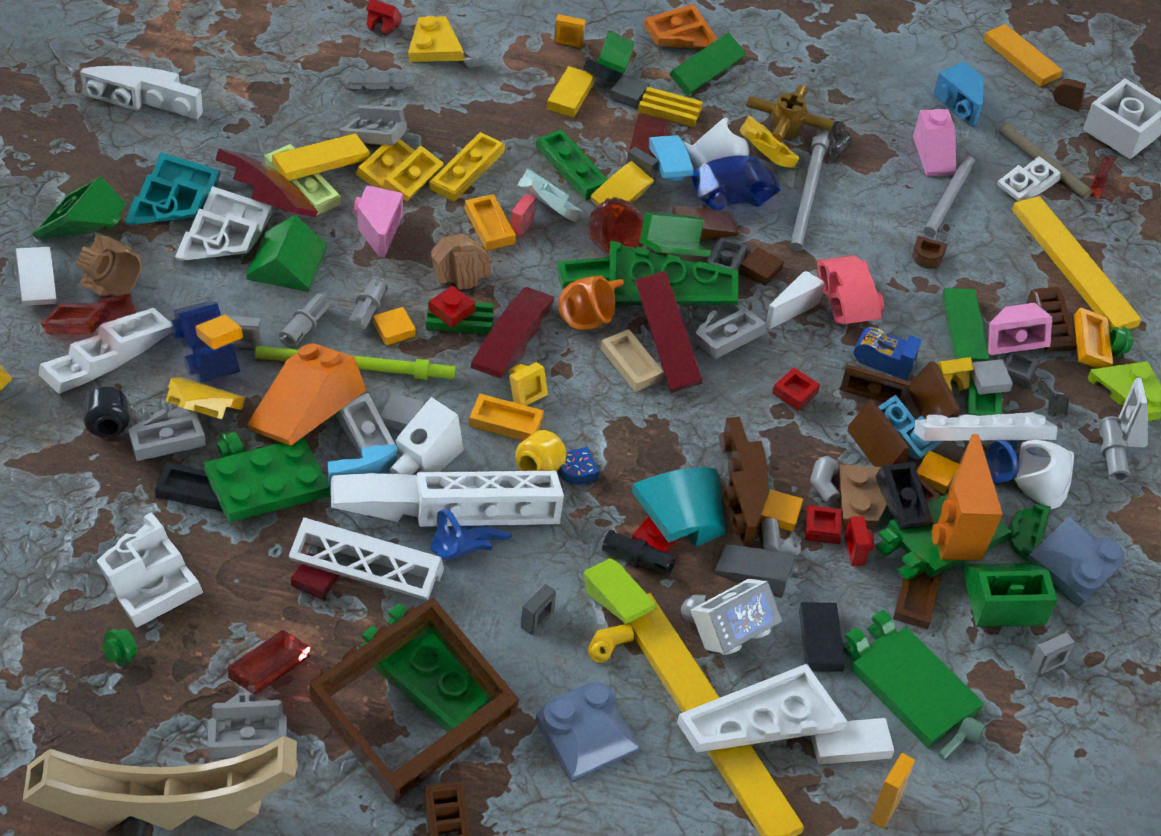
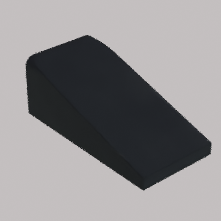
M914 462L881 466L875 476L876 481L899 530L932 526L934 523Z

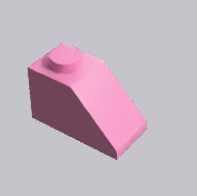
M920 110L913 139L926 176H954L956 173V135L949 110Z
M367 185L362 197L356 198L353 213L358 217V230L379 257L385 258L403 217V193Z
M1036 303L1005 307L990 322L988 353L996 355L1050 347L1052 316Z

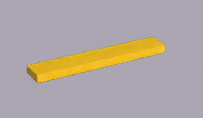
M1040 196L1014 203L1013 213L1095 313L1108 318L1109 331L1114 326L1119 328L1125 326L1129 329L1139 326L1141 317Z

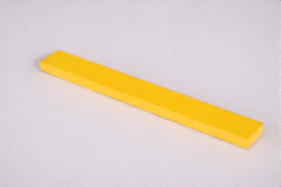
M648 593L647 595L656 603V609L629 623L632 626L635 641L674 702L683 713L718 699L719 696L652 594ZM751 745L707 751L760 836H797L802 834L804 825Z

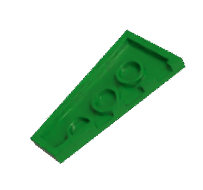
M610 241L609 281L624 280L623 286L614 289L615 305H642L635 280L666 271L677 305H738V270L700 261L695 263L682 260L678 256L670 254L665 256L652 253L648 249L640 247L635 249Z

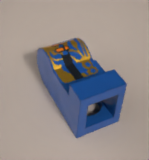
M868 327L860 335L854 349V356L864 365L908 381L916 362L922 339L910 335L906 341L886 335L885 332L878 328Z

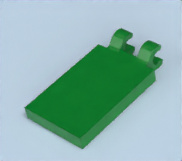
M948 494L927 503L934 524H937L943 502ZM895 519L889 521L887 528L879 533L883 540L874 546L883 557L890 555L901 547L906 551L907 554L902 557V561L906 565L897 570L906 580L913 579L923 572L932 579L935 575L941 572L944 573L968 561L941 560L938 546L934 545L932 540L934 524L928 527L899 530ZM1001 520L987 551L1007 541L1012 532Z
M398 603L388 612L391 619L387 624L391 623L394 625L403 619L407 609ZM371 626L361 635L365 640L361 646L374 639L373 636L378 631L376 627ZM430 628L374 666L380 674L447 732L454 729L491 701Z
M881 610L871 618L874 624L869 626L867 630L877 640L870 645L864 633L858 628H854L845 634V638L848 641L843 644V650L849 657L855 660L851 671L928 749L958 728L965 718L973 717L981 711L984 703L907 627L897 631L891 616L886 611Z

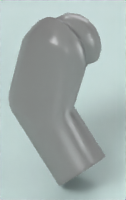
M824 456L815 462L810 482L825 503L831 505L838 501L841 496L831 482L832 476H835L834 470H839V464L835 459Z
M766 518L761 522L764 549L786 552L795 556L800 554L801 546L797 540L793 542V538H787L786 540L780 538L779 525L776 519Z

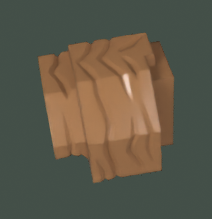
M96 234L95 241L91 247L83 246L82 252L79 253L80 257L77 258L78 262H76L75 266L85 270L79 285L99 295L115 296L118 299H123L134 289L142 270L141 255L132 251V248L124 243L114 240L109 236Z
M457 234L442 237L431 251L433 273L440 284L454 282L460 290L463 288L470 289L478 286V279L492 276L490 256L467 235Z

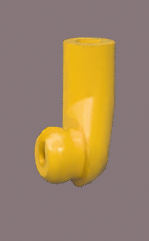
M627 623L597 630L588 646L590 658L597 663L606 662L616 645L634 641L631 624Z

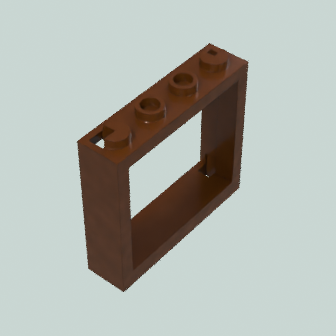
M434 598L416 608L414 606L410 607L404 614L403 619L394 625L388 623L381 627L374 634V639L364 646L359 644L352 647L345 653L341 662L332 668L329 666L322 668L321 674L309 683V698L393 803H396L515 715L519 703V698ZM430 628L491 701L395 772L391 773L332 700L331 696Z

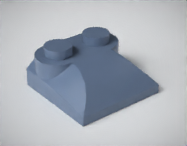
M1071 517L1067 518L1027 557L1031 563L1049 570L1052 583L1078 607L1125 563L1124 551L1116 541L1106 537H1096Z
M588 683L553 698L536 713L535 722L572 782L639 752V746L615 705L616 697L613 690L603 683Z

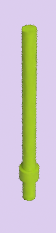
M257 345L255 358L286 362L297 354L298 350ZM354 356L359 370L414 375V379L428 380L429 377L455 379L456 366L431 364L430 360L416 359V362Z

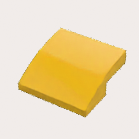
M399 139L394 145H382L358 167L355 175L373 187L403 193V200L408 201L443 168L444 163L421 145L414 150Z

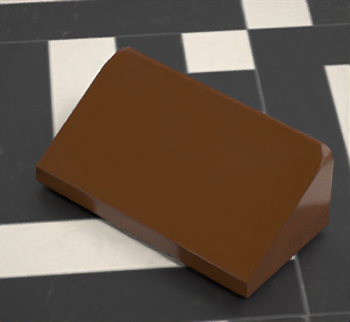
M930 361L910 381L909 394L924 419L928 415H943L947 418L958 417L960 407L937 363Z
M847 364L840 390L886 402L896 395L905 405L911 382Z
M873 400L868 401L848 426V433L874 467L904 463L909 446Z

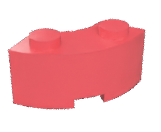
M854 255L817 260L818 277L825 283L823 293L828 298L832 308L834 323L849 324L882 319L881 311L884 309V299L882 294L876 290L866 261H862Z

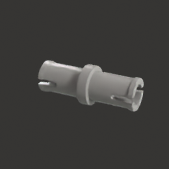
M1109 416L1103 418L1099 424L1103 438L1101 453L1106 458L1109 481L1123 483L1130 479L1126 457L1129 452L1128 443L1123 440L1121 419L1116 416Z

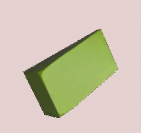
M612 558L584 571L583 577L587 594L627 624L656 609V603L623 567Z

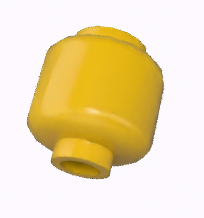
M538 430L518 445L515 451V459L520 471L557 472L560 466L565 463L567 455L562 440L556 434L547 430Z

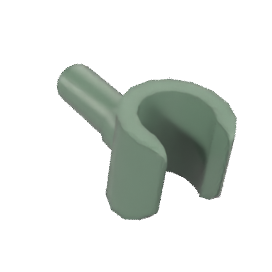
M965 718L954 738L938 753L939 757L945 760L963 743L964 739L976 745L985 725L974 718Z

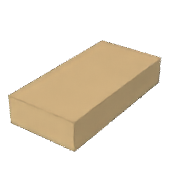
M629 329L601 340V351L634 392L663 381L664 371Z

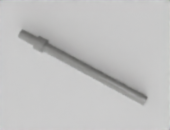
M819 128L817 135L812 139L810 147L812 156L790 243V249L796 252L802 250L823 157L827 154L830 144L828 139L829 131Z

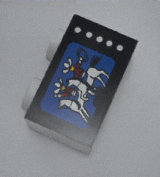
M747 579L690 610L705 650L719 652L722 655H729L739 651L742 648V643L768 635L771 632L770 628L782 622L768 581Z

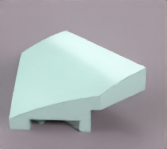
M527 169L523 178L518 183L520 188L535 196L565 218L572 221H577L582 210L567 201L569 195L533 171Z

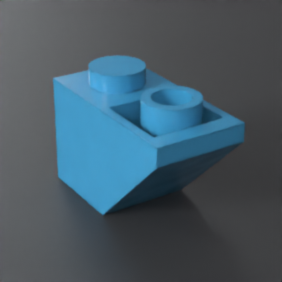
M963 61L939 73L933 95L970 126L974 127L977 125L983 105L984 77Z

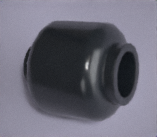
M102 386L88 392L83 399V421L86 429L91 434L110 438L122 433L128 427L130 420L126 395L121 390Z

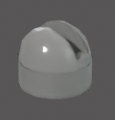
M690 595L683 601L680 610L682 617L687 622L695 624L690 610L708 601L707 595Z

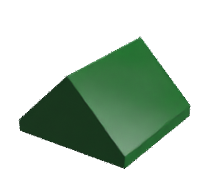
M294 215L265 232L246 274V279L309 292L327 250V243Z

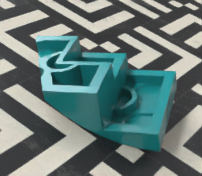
M160 152L152 174H147L139 197L135 196L125 219V224L137 225L196 217L199 208L203 209L212 186L216 187L221 176L220 170Z
M715 468L680 469L649 477L633 484V495L668 543L687 535L694 546L697 547L725 535L726 526L719 474Z

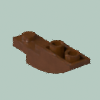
M739 416L726 418L724 432H721L719 435L720 449L722 453H727L729 459L728 472L730 478L728 487L723 489L725 506L727 508L731 507L733 513L732 526L735 535H740L744 547H751L758 533L766 501L768 468L762 441L748 442Z

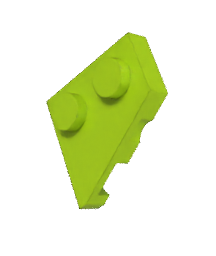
M1148 361L1091 369L1088 376L1089 382L1093 385L1100 382L1111 391L1110 398L1124 406L1134 380L1141 378L1147 400L1148 421L1161 419V384Z

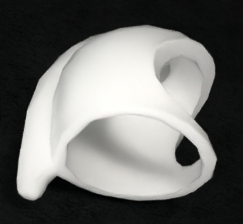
M727 117L719 121L694 145L683 142L692 162L706 175L720 181L732 179L740 173L746 164L751 147L749 140L734 135L729 130V119Z
M1042 440L1023 442L1019 453V473L1014 478L1018 487L1040 505L1051 506V509L1060 507L1067 498L1071 485L1074 453L1052 442ZM1030 447L1043 448L1049 453L1050 457H1038L1030 454L1026 449Z

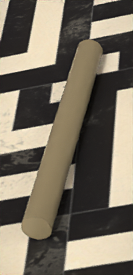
M1004 123L1001 126L1000 133L1034 160L1040 156L1060 171V180L1083 199H1087L1091 195L1092 189L1011 125Z

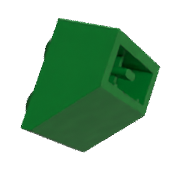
M1034 563L963 564L962 572L976 627L1047 625L1057 602L1049 570Z

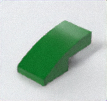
M608 30L597 63L624 74L633 50L634 41Z

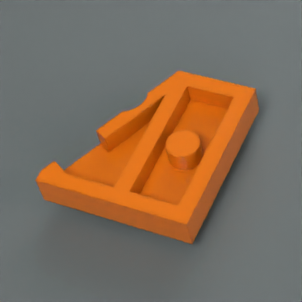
M694 4L647 17L643 25L657 46L703 50L718 40Z

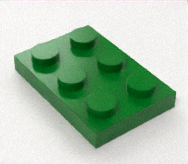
M304 437L291 446L278 443L204 462V471L220 502L219 504L228 523L329 496L330 486Z

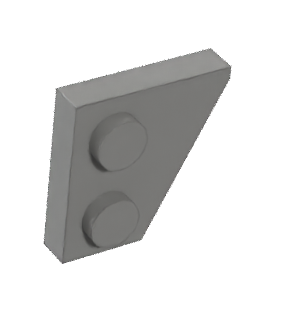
M739 302L738 305H720L717 310H711L707 316V321L701 324L695 332V343L713 358L717 359L766 334V323Z
M181 407L169 413L162 409L153 414L150 419L141 421L128 429L136 461L153 459L158 456L206 446L205 435L197 412Z

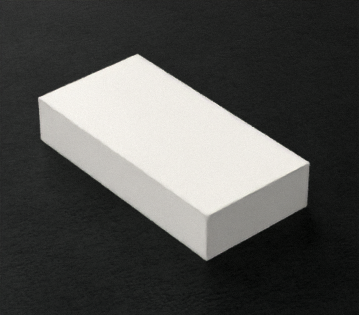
M886 718L848 721L845 729L842 731L811 735L818 765L892 759L894 753Z

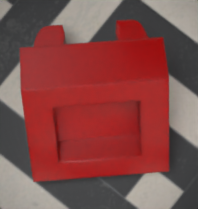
M369 0L366 7L368 11L367 27L370 31H374L375 26L381 22L383 23L381 32L383 35L388 36L394 27H399L402 20L400 12L396 6L377 0Z

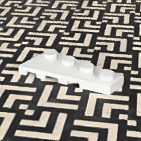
M1033 412L985 416L960 415V417L947 418L943 415H928L926 419L915 420L914 434L924 441L970 440L972 434H979L980 440H1056L1057 426L1047 421L1045 416L1037 415Z
M807 664L680 713L677 724L696 753L842 731L848 722Z

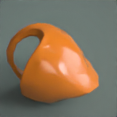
M592 276L573 281L562 290L559 296L558 309L561 318L570 327L580 330L597 328L603 324L610 323L615 311L614 289L623 286L624 280L608 281L602 276Z

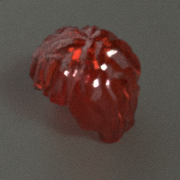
M618 197L607 198L598 207L594 208L591 213L588 233L593 243L601 251L610 254V241L635 249L636 247L641 248L644 246L639 243L644 216L629 201Z

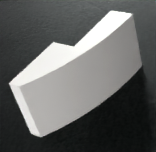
M1038 156L1024 168L1018 165L1001 178L997 185L1019 202L1030 199L1053 186L1060 180L1061 172Z
M50 247L17 248L16 256L22 306L56 304Z

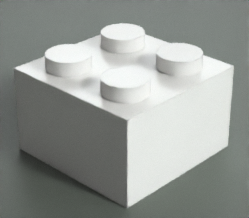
M1123 79L1091 104L1083 130L1131 159L1161 136V100L1129 80Z

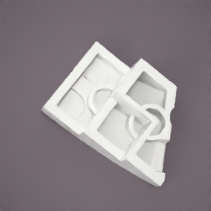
M212 186L203 209L199 208L190 232H185L175 259L184 261L248 253L261 236L273 211L272 206Z
M152 512L143 518L144 526L135 534L126 533L113 548L106 551L97 560L114 594L136 628L203 593L199 581L185 565L181 553L169 540L164 527Z

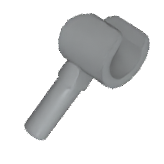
M479 48L471 51L463 49L465 57L463 63L467 69L483 65L479 60V57L482 56Z

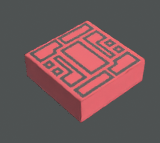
M527 193L511 211L510 225L518 238H521L535 219L536 197Z

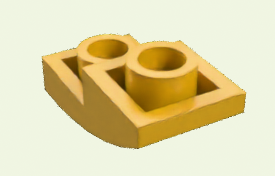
M630 161L602 184L591 195L590 200L614 220L630 202L634 203L654 183V180L633 161Z

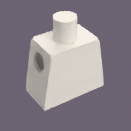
M431 397L397 437L396 444L399 460L389 469L390 473L417 475V472H440L464 450L458 414Z

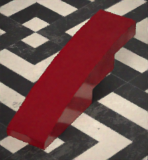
M218 148L216 161L236 167L233 180L254 186L251 199L294 214L317 217L318 211L282 174L247 155Z
M666 271L636 279L635 284L670 392L673 393L703 384Z
M524 287L499 317L472 360L470 368L501 379L525 354L527 342L539 331L541 319L552 309L555 297Z

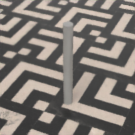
M965 156L924 228L925 235L932 237L936 234L975 163L973 157Z

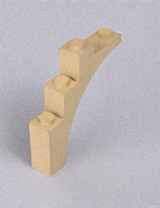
M282 736L262 748L237 757L206 764L178 767H139L109 764L49 749L27 765L22 801L106 832L129 816L171 831L195 815L235 830L259 814L262 798L296 777L298 761L296 759L297 741L287 736Z

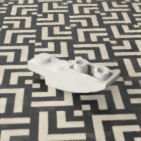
M97 66L83 68L80 71L83 95L136 111L143 104L197 120L203 113L201 89L181 84L179 74L136 66Z

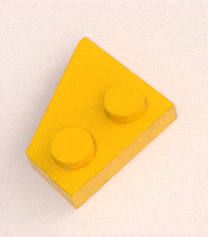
M446 16L418 17L408 51L410 62L464 61L463 48Z

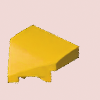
M748 115L745 123L740 128L741 134L775 164L794 168L799 157L784 143H780L772 136L773 133L763 124H759L753 117Z
M174 377L170 379L168 385L170 389L166 402L222 419L226 406L242 410L246 397L184 377Z

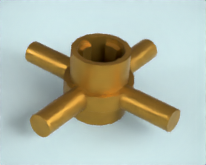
M803 84L798 85L794 93L780 95L776 103L749 96L746 107L772 114L774 120L772 136L780 143L784 138L794 139L798 137L804 124L830 132L834 120L808 113L806 108L807 102L804 99L808 88Z

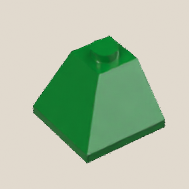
M99 176L67 194L32 235L39 239L89 234L104 227L109 230L120 221L122 217L119 213L127 204Z

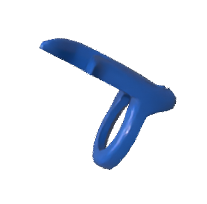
M1003 440L991 443L988 452L985 454L994 484L1004 483L1017 477L1019 473V453L1015 454L1017 448L1016 440H1010V445Z
M442 509L437 513L438 529L431 542V551L441 557L442 560L453 559L476 550L485 549L491 551L492 544L488 539L507 540L512 537V534L488 526H480L471 529L472 526H460L450 510ZM447 517L452 523L453 528L448 529Z

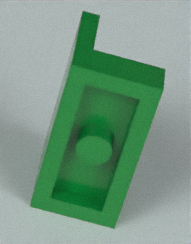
M645 212L639 243L660 253L707 257L711 255L710 249L699 244L704 223L703 219L695 216Z

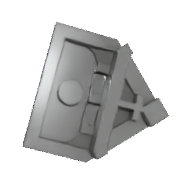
M394 97L385 99V102L380 103L381 106L359 105L357 106L359 117L340 130L341 137L356 133L363 143L394 145L407 131L403 108L397 106Z
M246 681L239 686V693L227 702L212 705V718L208 720V759L237 757L262 748L282 736H287V716L283 714L282 702L278 699H267L256 692L254 684Z

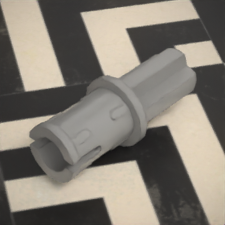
M371 277L363 293L357 296L355 300L356 307L349 318V323L354 326L353 329L358 331L360 328L366 329L373 314L378 313L380 310V301L388 289V284L383 278H381L378 286H375L379 277Z
M319 293L303 309L296 310L292 321L279 333L280 341L286 347L295 348L309 331L311 332L316 329L317 320L330 307V301L323 294Z

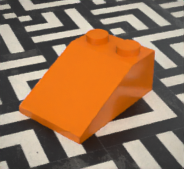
M314 343L302 346L297 354L285 362L247 423L248 429L289 446L293 445L367 391L355 357Z
M972 434L946 500L943 502L939 520L932 529V540L934 545L938 546L941 560L982 561L1003 515L979 434Z

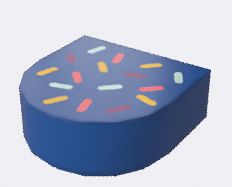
M588 447L568 451L566 461L559 469L561 477L573 484L598 480L599 471Z

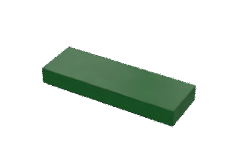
M728 32L674 68L669 75L684 94L689 96L740 61L746 53Z
M562 129L536 139V148L585 201L591 199V195L608 180Z
M944 288L942 298L954 359L971 357L972 362L989 361L990 358L976 290Z

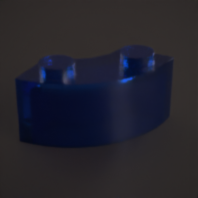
M740 155L719 158L693 170V176H691L698 198L715 210H721L726 206L738 203L760 207L782 190L772 165L762 159Z
M210 300L173 310L175 319L170 320L174 338H181L187 354V356H184L185 365L190 376L196 375L202 383L240 372L233 342L213 350L196 333V325L221 316L218 303Z

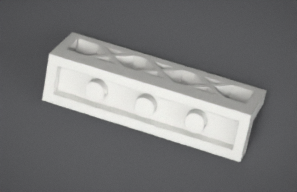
M556 471L417 472L416 482L420 496L418 512L420 527L437 526V513L442 509L450 510L460 526L560 524L564 495ZM549 483L550 487L539 488L534 484ZM474 484L480 488L469 489L464 485ZM500 484H510L514 488H504ZM427 485H440L444 489H428ZM447 517V525L452 526V523Z
M304 517L289 554L290 561L426 601L429 599L434 582H440L444 571L442 559L439 556ZM304 543L326 549L314 556L301 553ZM339 552L359 558L360 560L346 567L339 565L333 554ZM330 556L332 562H329V561H326V560H323V559H325V558H327V557ZM373 562L395 570L380 577L372 574L368 564ZM364 567L366 572L360 571L358 569ZM407 572L426 578L423 588L408 585L402 574ZM399 577L401 582H397L392 579Z

